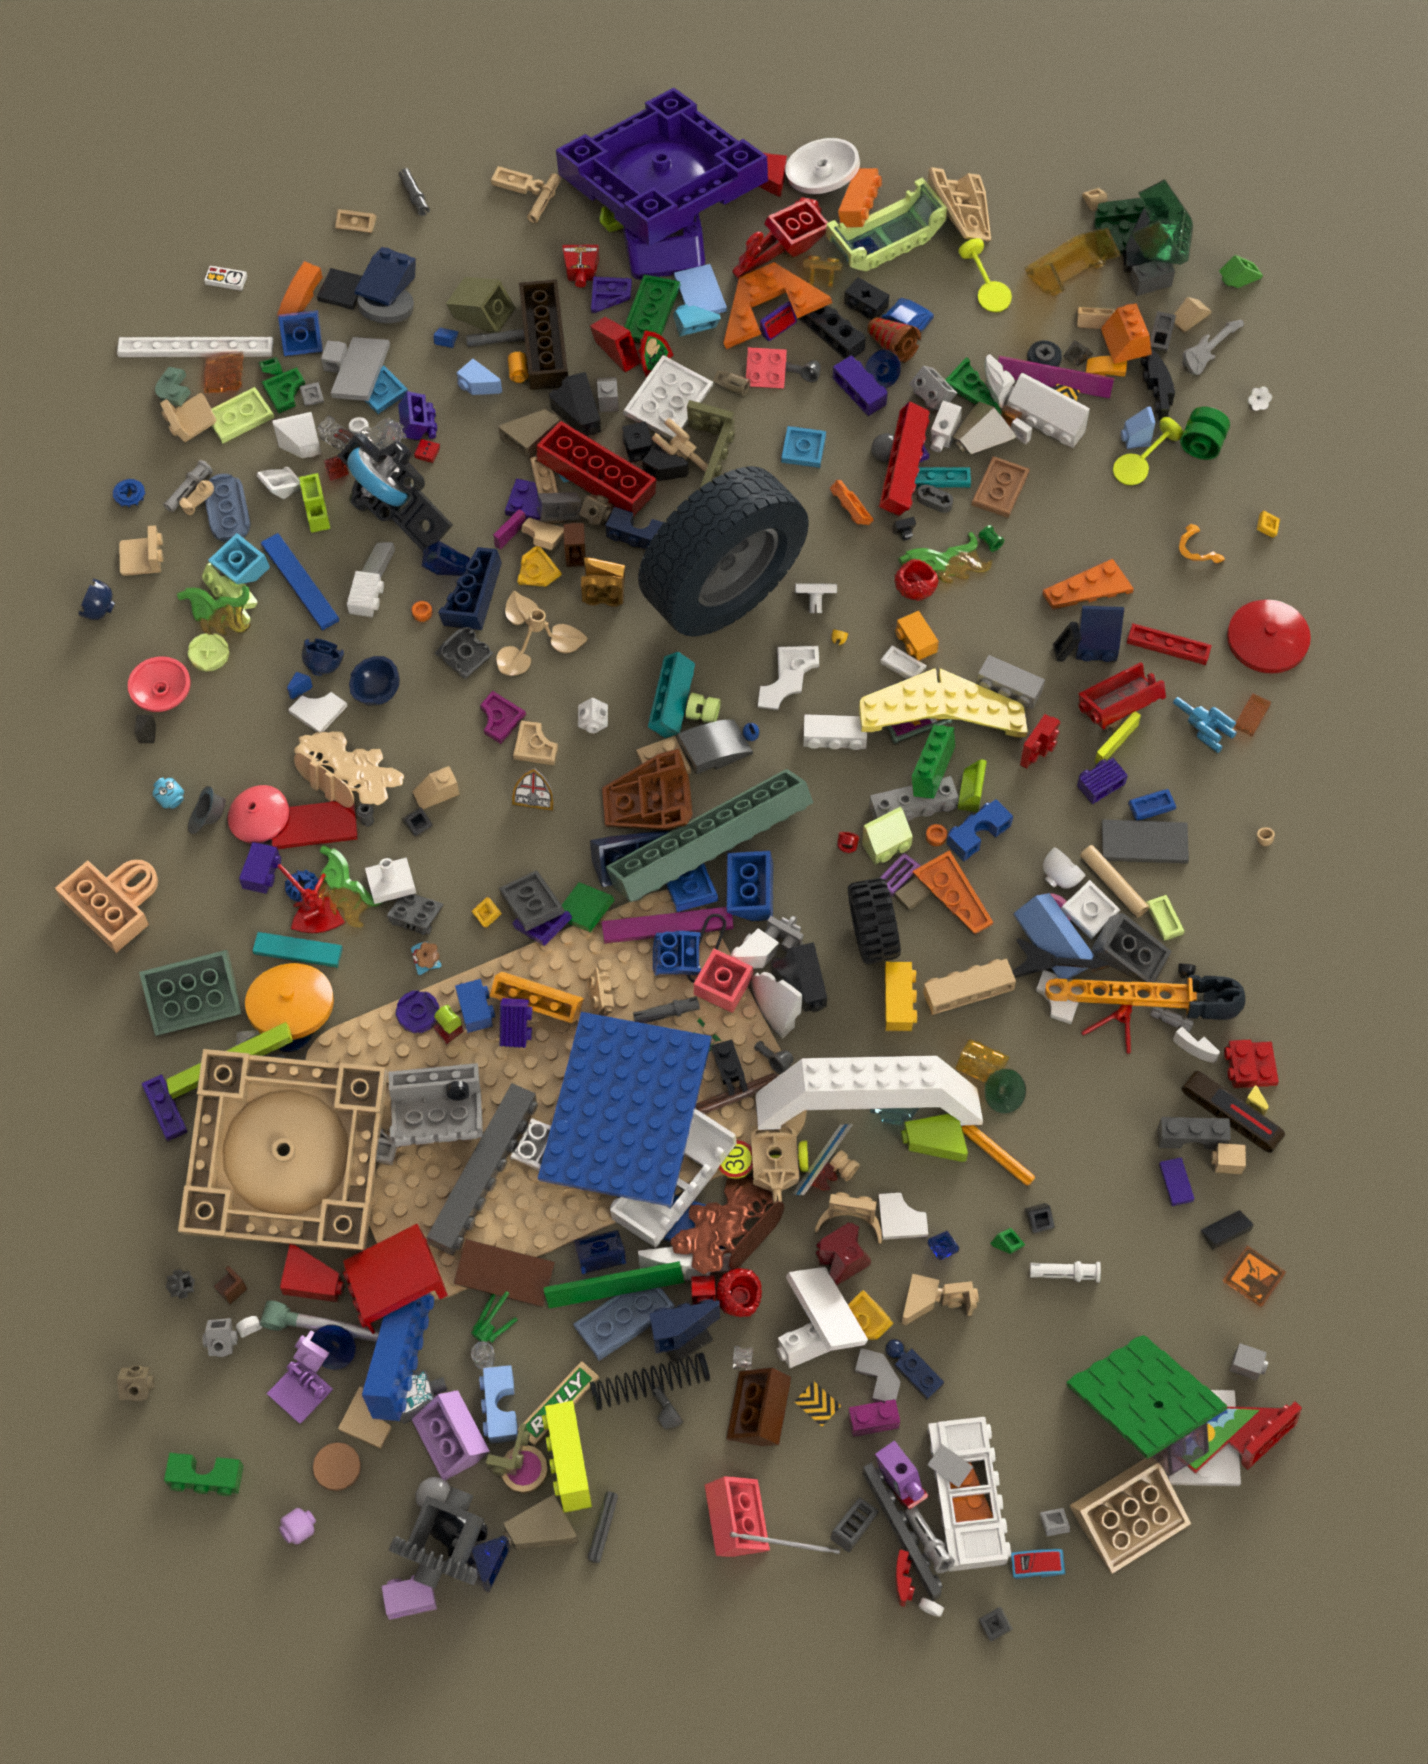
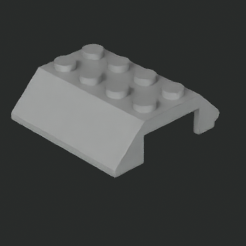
M478 1063L389 1072L392 1126H390L391 1146L430 1144L438 1141L439 1143L457 1141L458 1139L471 1140L483 1136L482 1099ZM453 1081H464L469 1085V1096L460 1101L451 1100L447 1097V1085Z

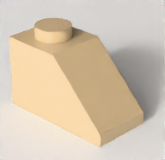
M450 766L430 773L412 791L419 808L422 807V809L460 795L458 783Z
M912 1274L902 1319L903 1325H907L934 1308L935 1301L940 1302L942 1288H938L940 1280Z

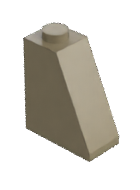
M544 409L501 424L499 426L500 439L529 460L530 457L537 453V444L560 422V419L555 413H550Z
M554 1494L503 1523L506 1531L502 1532L507 1544L511 1545L513 1543L516 1550L575 1544L578 1542L577 1535Z

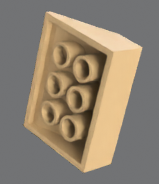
M1151 1457L1143 1459L1070 1505L1080 1527L1112 1574L1191 1524L1160 1461Z

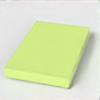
M254 387L212 408L217 421L211 427L223 444L273 419L274 414Z

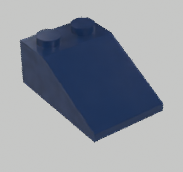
M381 247L369 262L355 289V294L389 306L415 278L416 258L393 251L390 248Z
M1082 606L1078 624L1082 640L1075 647L1076 660L1117 661L1120 650L1124 607Z

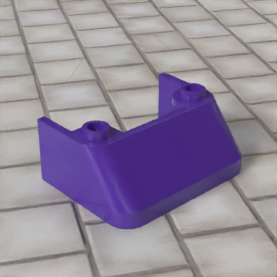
M699 213L694 215L693 223L683 228V236L663 238L651 246H648L623 226L630 272L635 279L641 280L644 275L655 277L674 275V272L705 265L703 233Z

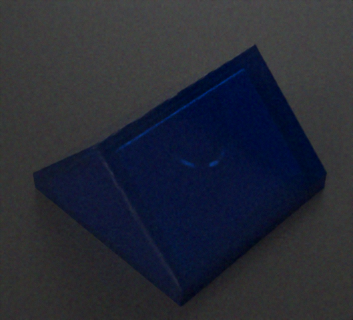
M619 1230L574 1240L582 1274L626 1264L625 1249Z
M501 1536L473 1547L472 1554L484 1589L487 1592H490L511 1549L508 1537Z

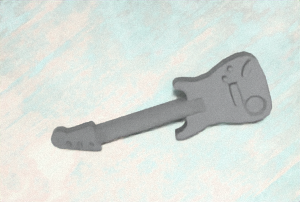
M1243 320L1227 322L1226 327L1210 342H1208L1210 335H1204L1198 345L1184 351L1183 365L1187 366L1191 374H1201L1207 362L1215 358V355H1212L1210 351L1227 335L1235 332L1239 327H1243Z

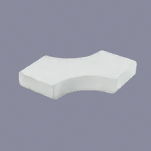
M783 669L781 677L775 683L768 686H760L758 708L778 710L781 702L787 696L801 693L804 671Z

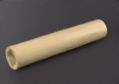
M1093 845L1088 846L1080 854V857L1136 918L1141 917L1149 909V905Z

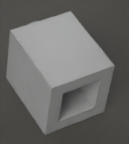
M327 340L321 357L324 371L339 373L347 353L346 343Z
M1239 1343L1235 1350L1230 1372L1257 1381L1260 1374L1264 1375L1266 1372L1268 1361H1265L1267 1352Z

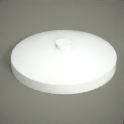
M837 138L815 140L800 147L790 156L785 168L789 184L800 192L808 194L827 193L844 186L854 178L860 167V158L855 146L846 140Z

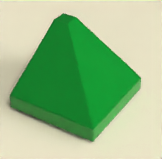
M277 357L259 362L262 372L274 375L283 373Z
M1012 1228L997 1234L990 1243L993 1247L1008 1254L1025 1246V1243Z

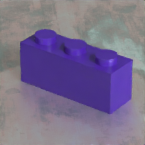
M852 355L833 366L832 379L867 416L887 405L888 393L885 387L880 386L874 376L868 373L863 368L862 363Z

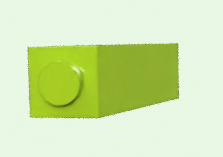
M949 1113L904 1123L901 1138L903 1144L907 1143L909 1151L960 1162L967 1161L968 1151L960 1121Z

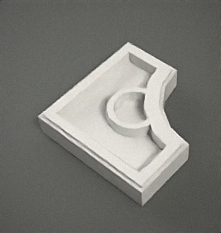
M818 646L777 647L779 678L783 673V669L804 671L805 673L810 669L819 667Z
M330 692L325 697L318 699L301 696L288 710L291 715L314 731L323 732L347 708V702Z
M1043 970L1036 992L1043 995L1049 1002L1051 1018L1071 1024L1079 1002H1072L1068 999L1067 1002L1048 999L1045 995L1046 983L1050 979L1058 977L1054 973ZM1051 986L1049 988L1052 993L1061 992L1058 986ZM1073 987L1071 989L1072 993L1076 995L1082 994L1083 990L1079 987Z
M902 1193L878 1195L882 1240L928 1237L926 1212H918L910 1208L903 1200Z

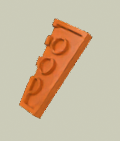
M1110 559L1044 589L1042 595L1052 609L1077 605L1081 601L1088 600V602H1092L1101 597L1107 596L1111 598L1116 597L1120 593L1130 594L1133 593L1134 588L1114 559Z
M950 850L912 871L974 935L993 925L994 922Z
M972 1468L959 1488L981 1486L974 1468ZM950 1482V1488H951V1489H957V1488H958L957 1486H955L953 1483ZM984 1494L952 1498L956 1522L993 1518Z

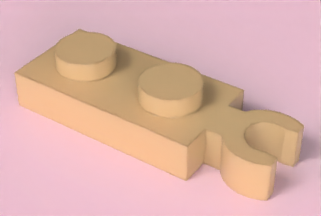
M499 166L491 179V184L522 194H527L528 191H531L532 194L537 196L540 195V189L537 187L542 188L544 185L542 180L533 181V176Z

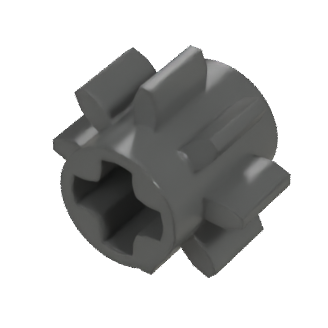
M179 1269L173 1271V1275L166 1277L168 1279L166 1289L171 1293V1297L178 1296L179 1299L188 1296L187 1293L194 1292L195 1279L190 1275V1271L182 1272Z

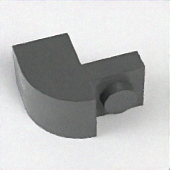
M1157 311L1150 338L1153 350L1168 351L1176 315Z

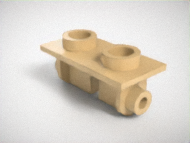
M596 968L587 980V986L591 991L590 1006L596 1015L601 1011H604L606 1015L612 1014L614 1009L612 994H604V992L611 991L610 976L607 975L606 971L599 972L598 968Z

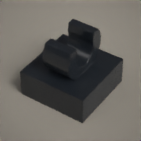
M910 517L895 521L892 526L894 534L901 533L903 541L911 539L913 537L912 529L916 525L915 518Z

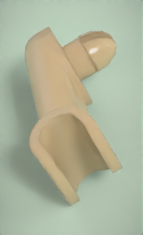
M207 480L199 482L196 489L187 499L183 497L180 500L179 504L186 514L192 515L195 512V507L213 494L214 486L212 482Z

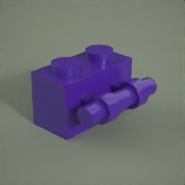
M407 391L398 404L401 437L420 440L426 431L430 439L436 438L438 429L434 419L436 411L433 408V403H426V398L423 394Z

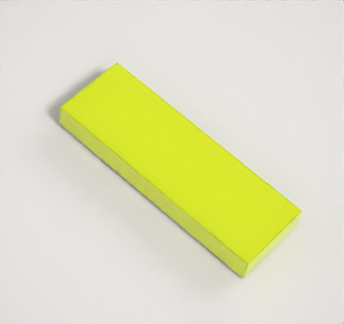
M1133 712L1097 751L1096 764L1103 759L1107 761L1138 727L1141 717L1139 713Z

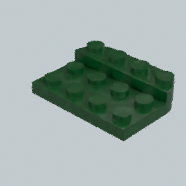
M1161 196L1142 197L1098 204L1093 227L1101 257L1122 255L1143 209H1146V213L1150 217V225L1147 227L1148 234L1151 235L1149 252L1175 249L1176 240L1168 215L1169 207L1164 202V198Z

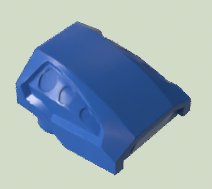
M900 298L885 315H882V319L915 326L920 332L934 318V314L928 309L905 298Z
M689 931L656 932L653 943L654 976L659 974L699 975L701 972L699 965L701 933Z

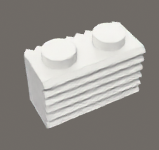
M355 571L347 601L349 614L373 617L374 610L379 608L380 600L378 595L383 593L384 582L381 581L380 574Z

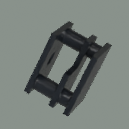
M646 421L623 426V443L630 463L643 460L652 449V446H654Z

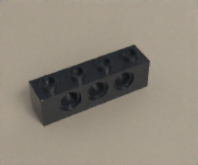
M829 305L798 318L844 359L851 355L856 357L865 350L866 337L864 334L856 330L847 319L840 316L837 310Z

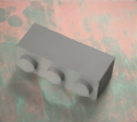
M988 655L977 678V685L1021 703L1023 707L1031 709L1034 708L1045 683V679L991 655Z

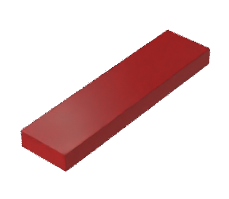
M1132 623L1127 639V644L1203 665L1207 664L1212 645L1134 623Z

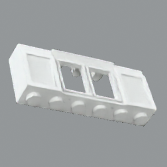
M695 1109L684 1155L703 1168L690 1184L678 1178L677 1187L684 1192L671 1209L663 1205L617 1197L610 1207L612 1219L656 1248L736 1146V1135Z
M985 1417L928 1424L927 1433L930 1435L931 1456H934L943 1444L966 1462L984 1460L988 1485L951 1489L949 1480L934 1470L935 1480L937 1479L938 1502L941 1505L942 1511L941 1523L942 1527H944L946 1538L945 1549L948 1551V1555L952 1556L955 1560L954 1566L949 1571L1006 1565L1008 1557H1011V1548L1009 1542H1005L1004 1533H1007L1006 1519H1001L1000 1509H1003V1499L1001 1494L997 1495L996 1486L999 1485L998 1471L993 1470L992 1462H995L996 1458L994 1448H990L989 1439H992L990 1424L986 1425ZM989 1493L993 1518L956 1522L952 1498Z

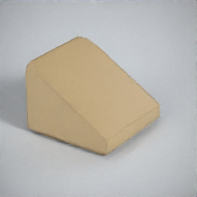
M1099 188L1082 193V197L1091 211H1095L1098 204L1108 202L1107 193Z

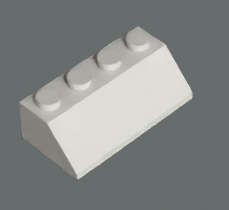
M1021 373L1008 399L1006 413L1010 414L1013 418L1020 419L1030 427H1034L1045 435L1051 436L1072 448L1075 447L1086 431L1090 408L1024 373Z

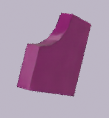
M494 691L480 705V709L488 718L484 734L500 744L526 715L523 709Z

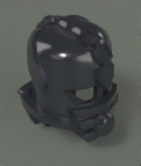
M439 1510L430 1534L447 1546L448 1555L451 1557L455 1549L452 1546V1542L455 1538L460 1537L466 1520ZM484 1522L476 1541H483L487 1538L488 1528ZM470 1556L467 1564L472 1566L475 1562Z

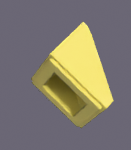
M1255 1085L1245 1103L1262 1115H1265L1269 1106L1259 1088Z

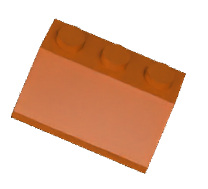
M1137 303L1117 308L1101 327V332L1113 364L1152 355L1150 335Z

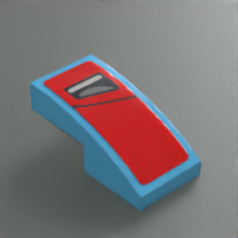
M1062 1549L1011 1553L1013 1576L1016 1579L1065 1574Z

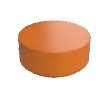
M418 601L412 606V615L416 621L425 622L432 617V607L428 602Z
M933 824L927 828L926 841L930 845L941 846L946 842L947 830L945 827Z

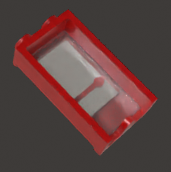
M1140 662L1078 693V707L1083 714L1090 717L1094 724L1099 725L1104 730L1106 726L1150 705L1152 702H1156L1158 699H1165V684L1163 680L1156 682L1153 673L1148 674L1146 678L1143 663Z

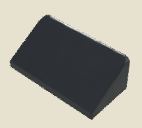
M1238 1210L1203 1228L1201 1233L1212 1250L1251 1231L1254 1225Z

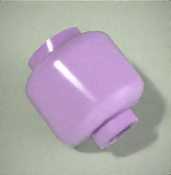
M296 1508L281 1518V1526L278 1529L288 1544L292 1542L298 1545L314 1534L313 1524L316 1523V1520L309 1510L304 1512L301 1508Z

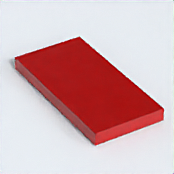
M337 801L289 807L288 820L279 834L272 838V846L277 847V849L357 840L355 802L351 807H345Z

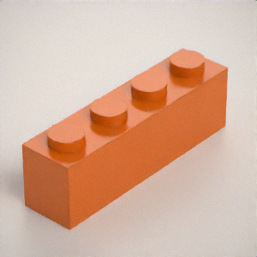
M859 168L857 174L850 181L838 210L840 223H843L846 227H863L868 219L869 211L873 208L874 198H877L878 189L882 185V178L878 174V168Z

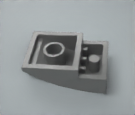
M734 719L710 722L678 733V743L696 774L713 767L715 770L753 754L752 749Z

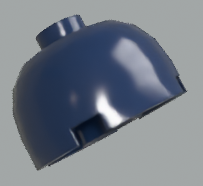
M93 578L92 582L95 585L89 586L81 604L84 611H79L78 615L90 620H99L107 612H112L115 602L112 601L113 593L111 588L106 583Z
M306 639L301 654L304 665L316 676L333 673L342 662L344 650L341 649L340 652L337 650L338 645L326 640L315 639L314 642H309L310 639Z

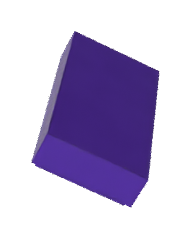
M1182 1157L1160 1162L1159 1167L1171 1206L1194 1202L1193 1192Z

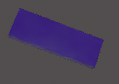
M161 1074L141 1083L167 1142L188 1133L176 1104L169 1095L168 1086L163 1075Z

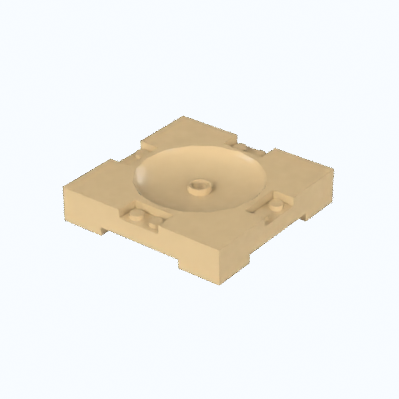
M203 1049L194 1130L178 1232L183 1235L294 1244L304 1247L355 1252L366 1250L378 1142L380 1139L388 1075L386 1068ZM283 1145L290 1147V1152L286 1156L279 1155V1149Z

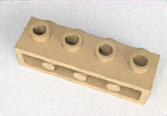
M1007 958L1003 960L995 959L987 965H975L967 971L960 973L957 971L952 972L944 978H932L924 983L923 994L931 1014L934 1015L1013 991L1016 980Z

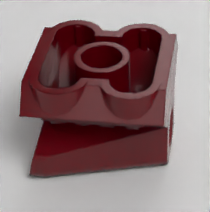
M848 1222L822 1238L816 1244L818 1250L815 1254L819 1259V1265H832L829 1275L836 1286L871 1264L870 1257L857 1243L859 1226L854 1225L853 1222Z

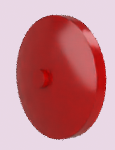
M1256 600L1245 604L1235 612L1228 627L1227 640L1231 652L1243 665L1258 672L1272 674L1282 673L1296 667L1307 654L1311 635L1306 620L1293 607L1275 600Z

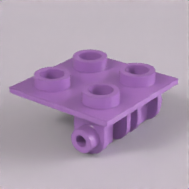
M292 1361L287 1366L289 1371L270 1389L267 1395L301 1424L333 1388L299 1361L296 1363Z

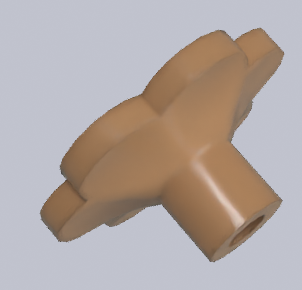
M427 942L421 944L420 949L415 953L419 967L430 969L434 966V962L439 960L436 944H429Z

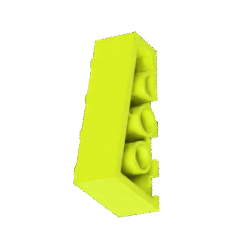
M569 1401L545 1406L546 1415H542L544 1430L549 1429L550 1437H546L548 1452L553 1451L554 1459H549L552 1474H557L558 1480L553 1482L555 1496L560 1495L564 1513L590 1508L592 1504L574 1403Z

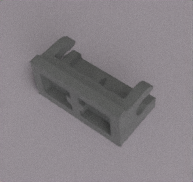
M577 492L537 493L540 507H537V511L541 521L580 520L581 500Z

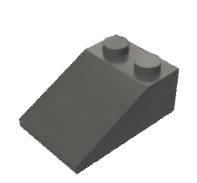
M1124 913L1109 917L1091 948V952L1095 956L1107 962L1111 967L1140 982L1154 983L1171 953L1170 949Z

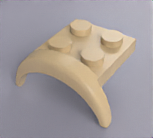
M841 1192L836 1193V1195L831 1194L829 1208L820 1217L815 1232L818 1233L822 1225L831 1218L841 1215H852L870 1224L877 1235L878 1243L881 1244V1228L875 1216L877 1202L865 1196H860L858 1199Z

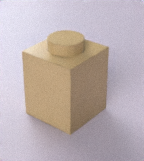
M1218 1143L1215 1151L1211 1152V1164L1215 1165V1173L1242 1174L1246 1167L1245 1145Z

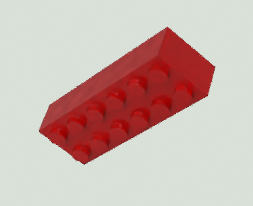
M562 421L537 444V461L592 495L606 497L609 499L608 502L613 504L614 507L632 512L633 517L656 494V478Z

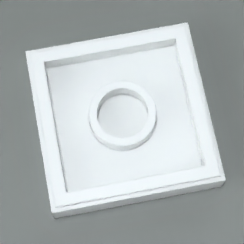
M1090 880L1061 907L1064 914L1090 939L1105 926L1109 917L1120 912V909Z

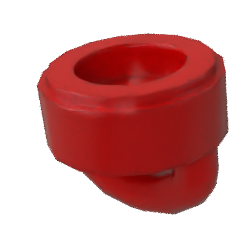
M840 832L837 840L838 848L845 853L855 852L859 836L851 832ZM842 844L852 845V847L847 848L844 847Z

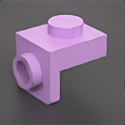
M310 1331L307 1337L302 1335L294 1346L298 1350L293 1358L314 1372H317L329 1352L310 1341L314 1335V1332Z

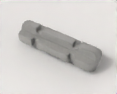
M1153 1007L1151 1011L1152 1017L1157 1019L1160 1017L1163 1022L1177 1028L1178 1026L1183 1027L1187 1032L1191 1031L1194 1024L1193 1020L1189 1018L1184 1019L1182 1015L1169 1009L1164 1010V1007Z

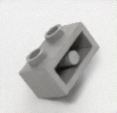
M922 366L909 383L914 389L913 392L918 397L923 398L926 401L925 405L933 411L939 410L943 401L950 403L957 394L932 367Z

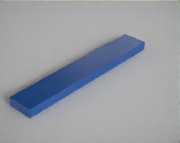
M279 533L262 541V547L320 629L323 631L339 622V617Z

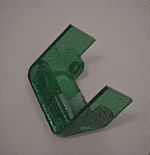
M1166 179L1138 193L1148 208L1150 224L1133 232L1132 237L1141 248L1145 258L1181 265L1189 261L1193 221Z

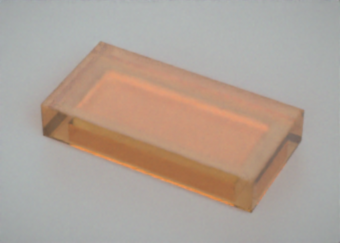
M1253 693L1236 721L1234 728L1253 737L1271 702Z

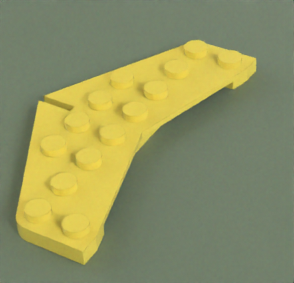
M935 668L864 696L859 704L861 732L881 731L884 726L922 719H955L1004 730L1005 735L1026 738L1028 733L1025 711L1021 703L942 669H939L938 673L939 683H937Z

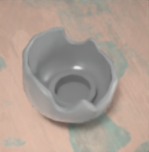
M429 1477L422 1481L416 1491L418 1506L422 1509L427 1496L445 1503L451 1486L447 1481L438 1477Z

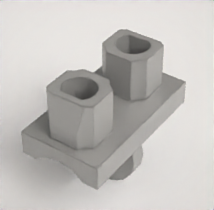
M770 916L767 920L765 933L775 940L778 937L782 938L784 941L781 944V948L785 952L792 947L803 945L804 935L800 933L801 927L796 925L797 918L795 916H792L789 920L782 917L780 921Z

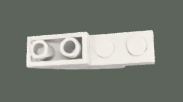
M673 1247L638 1251L640 1269L680 1261L684 1280H691V1276H710V1272L703 1275L692 1268V1253L687 1255L676 1254L673 1251ZM731 1253L724 1254L721 1271L731 1270L729 1267Z

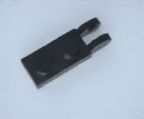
M732 1039L711 1045V1051L729 1096L734 1095L735 1090L732 1083L739 1081L743 1092L748 1091L744 1072Z

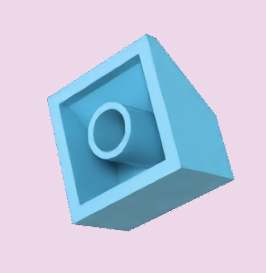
M237 533L208 560L209 563L236 584L254 582L270 568L265 555Z

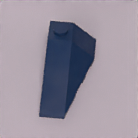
M672 830L609 836L590 840L592 862L601 886L612 885L606 866Z

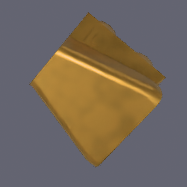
M584 557L585 576H581L582 602L592 606L605 603L612 607L623 604L625 565Z

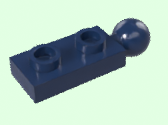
M892 1339L888 1341L886 1353L892 1358L899 1359L894 1366L928 1400L944 1384V1381L912 1348L905 1353L904 1345L900 1340Z

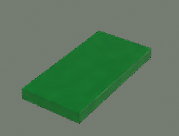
M649 275L643 276L624 325L626 329L630 330L634 342L641 343L644 331L655 332L662 336L681 286L680 281Z

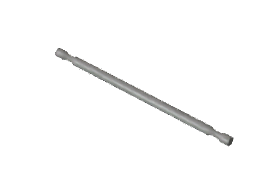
M735 1532L730 1533V1537L734 1538L740 1537L747 1540L840 1554V1549H829L828 1547L737 1534Z

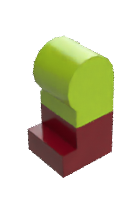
M449 1005L441 1007L435 1013L434 1018L438 1024L433 1027L434 1031L446 1045L464 1032L461 1019L452 1011Z

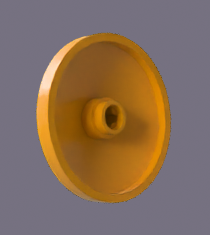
M298 963L278 965L263 972L252 982L245 997V1009L248 1019L259 1033L262 1034L286 1022L290 1028L292 1040L308 1036L318 1030L329 1018L334 1005L332 987L326 976L314 967Z

